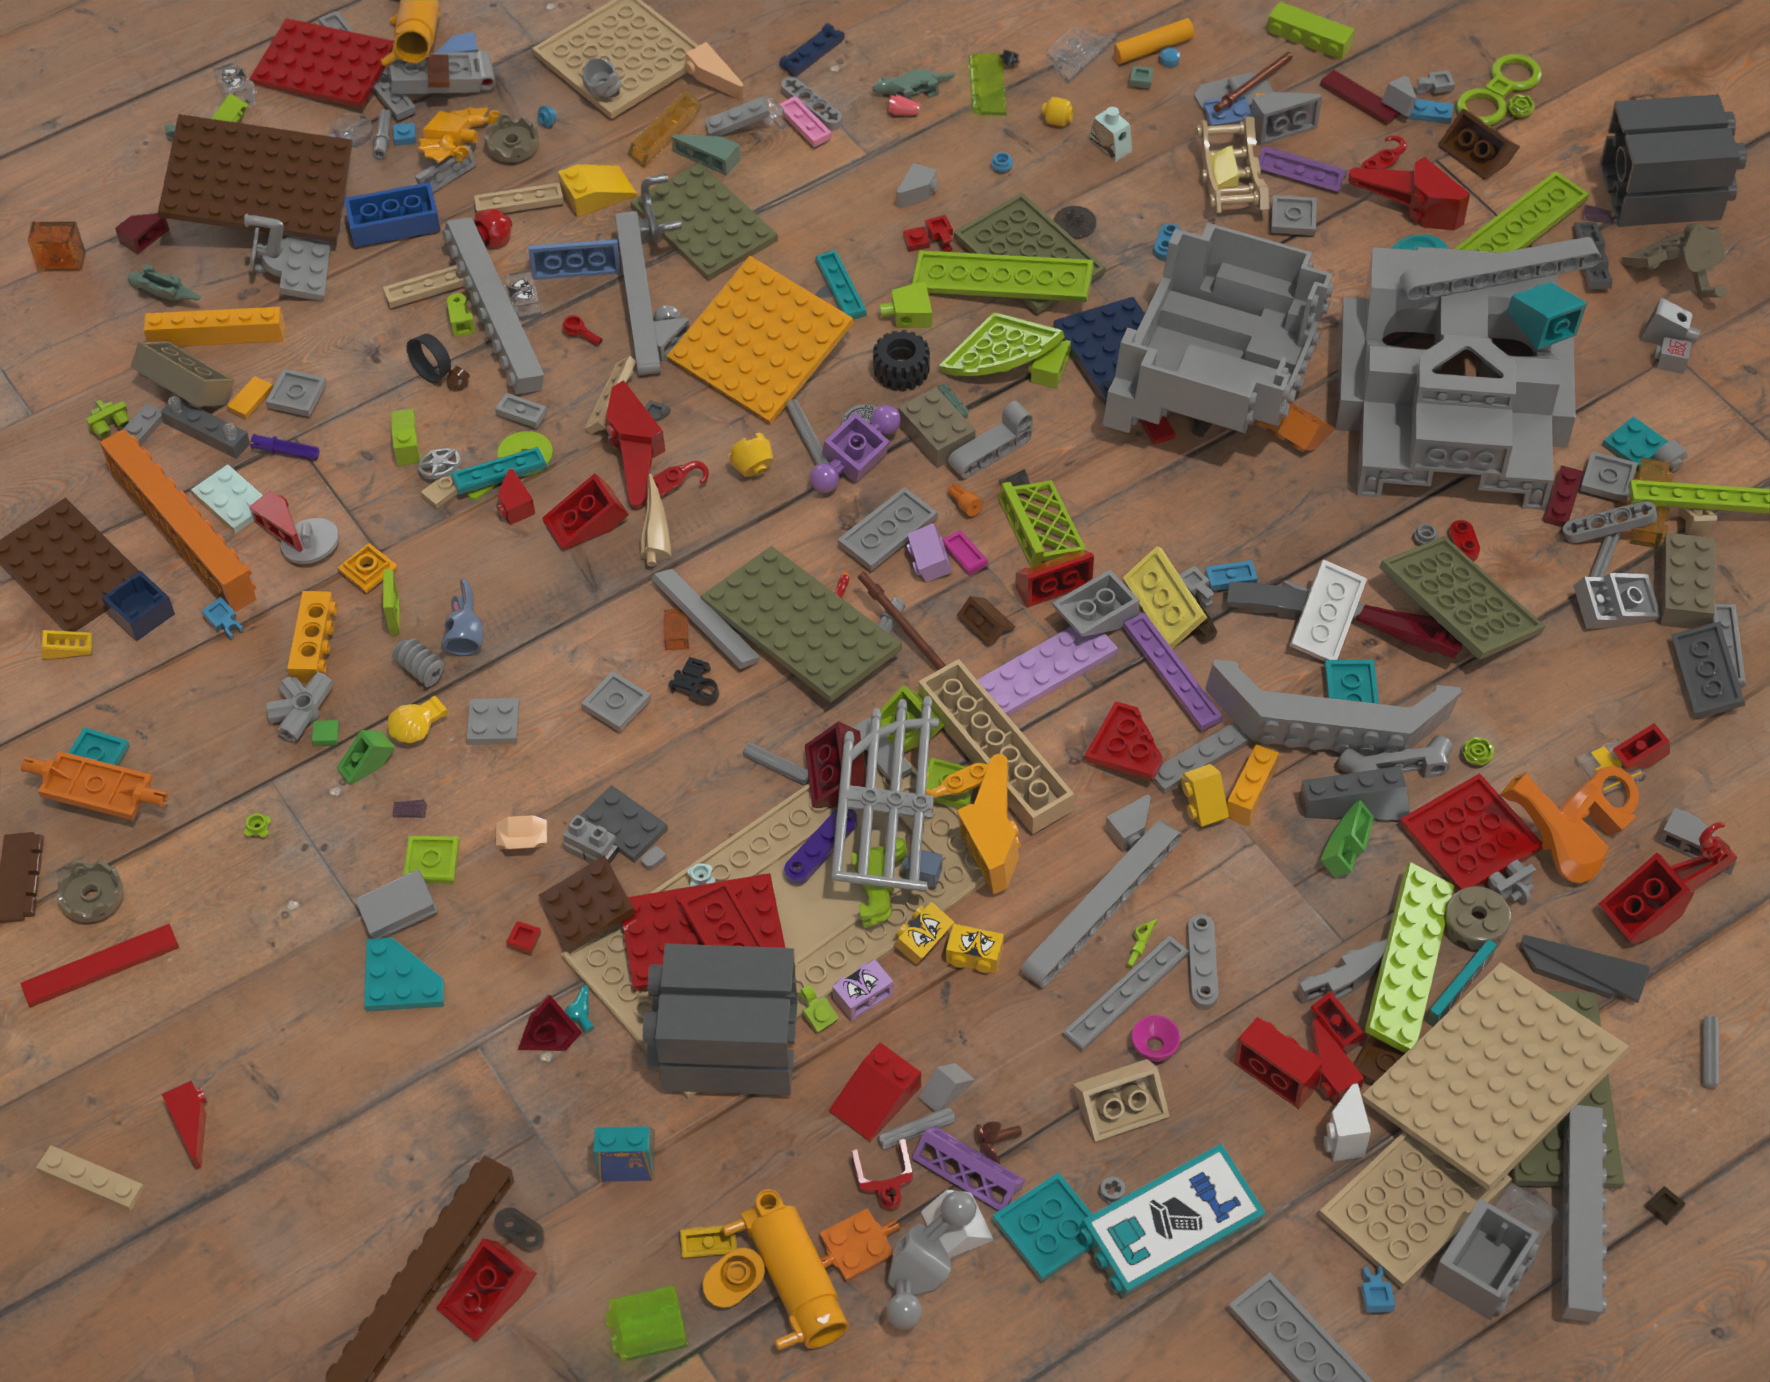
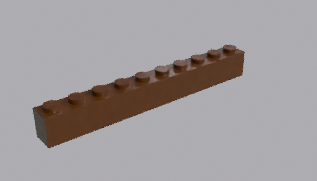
M485 1155L479 1163L476 1162L472 1166L466 1182L458 1186L454 1193V1199L449 1206L443 1207L438 1217L439 1220L433 1228L430 1227L424 1234L422 1244L417 1250L415 1249L411 1252L407 1259V1265L402 1272H398L394 1276L387 1293L382 1294L378 1298L375 1310L370 1317H366L361 1322L359 1332L355 1338L346 1343L338 1362L333 1363L326 1373V1382H375L515 1182L512 1169Z

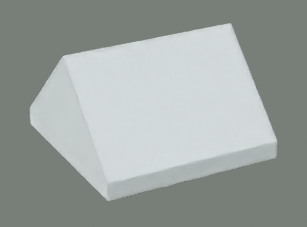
M945 1190L921 1211L926 1226L941 1214L943 1199L949 1193L954 1192V1190ZM966 1192L974 1199L973 1195L970 1192ZM976 1201V1214L968 1225L963 1227L952 1226L939 1237L949 1258L993 1241V1237Z

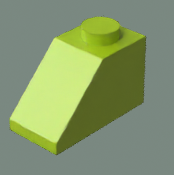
M1071 341L1060 342L1055 348L1030 361L1028 372L1031 373V383L1058 388L1070 358Z

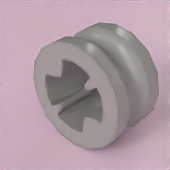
M1108 1177L1103 1180L1100 1196L1105 1203L1112 1204L1124 1197L1125 1185L1121 1179ZM1112 1186L1116 1187L1117 1192L1113 1195L1108 1194Z

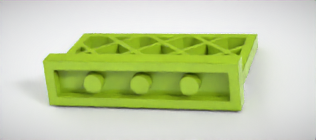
M1052 480L1012 486L1011 482L1002 483L998 500L1030 567L1041 564V561L1062 557L1067 553H1074L1080 550L1086 551ZM1048 489L1051 495L1047 497L1038 493V491ZM1024 493L1030 496V498L1026 501L1019 498L1017 494ZM1033 499L1044 502L1043 508L1031 503ZM1050 505L1059 510L1058 515L1046 510L1047 507ZM1030 509L1039 514L1037 518L1027 515L1026 510ZM1042 515L1054 520L1052 525L1040 521ZM1057 522L1067 526L1068 530L1066 532L1056 528L1055 525ZM1038 526L1046 530L1047 533L1044 536L1035 532L1034 528ZM1050 533L1062 537L1060 543L1048 538ZM1065 540L1075 543L1077 547L1070 548L1063 544ZM1044 543L1056 548L1055 551L1045 552L1043 548Z

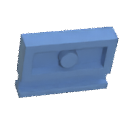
M1245 94L1239 97L1231 107H1226L1219 113L1214 111L1213 106L1221 101L1222 98L1205 100L1203 104L1209 126L1239 124V122H1242V117L1251 115Z

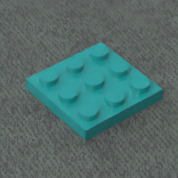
M1059 1172L995 1213L992 1218L1041 1282L1092 1249L1090 1244L1086 1245L1079 1234V1226L1083 1219L1092 1215V1212Z

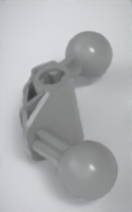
M963 1191L949 1193L942 1201L941 1214L927 1227L922 1224L914 1226L896 1242L893 1248V1259L888 1277L889 1285L896 1290V1295L890 1299L886 1308L887 1318L894 1327L901 1330L915 1327L922 1317V1306L913 1295L935 1290L948 1277L951 1270V1262L939 1237L950 1227H963L974 1219L976 1204L968 1193Z

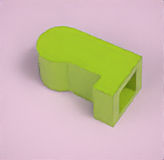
M461 293L451 294L447 298V305L453 336L476 333L473 315L468 313L465 295Z

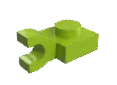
M808 984L798 992V995L807 1006L802 1011V1014L815 1034L839 1019L826 997L820 1000L817 999L811 984Z

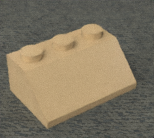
M1148 1059L1073 1084L1079 1109L1095 1142L1170 1117L1158 1068Z

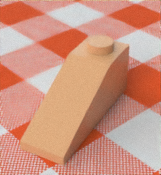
M707 42L686 53L685 68L689 74H692L698 81L734 98H743L744 84Z

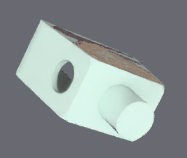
M1109 107L1093 119L1089 136L1090 141L1114 161H1118L1132 152L1130 124L1119 115L1118 108Z

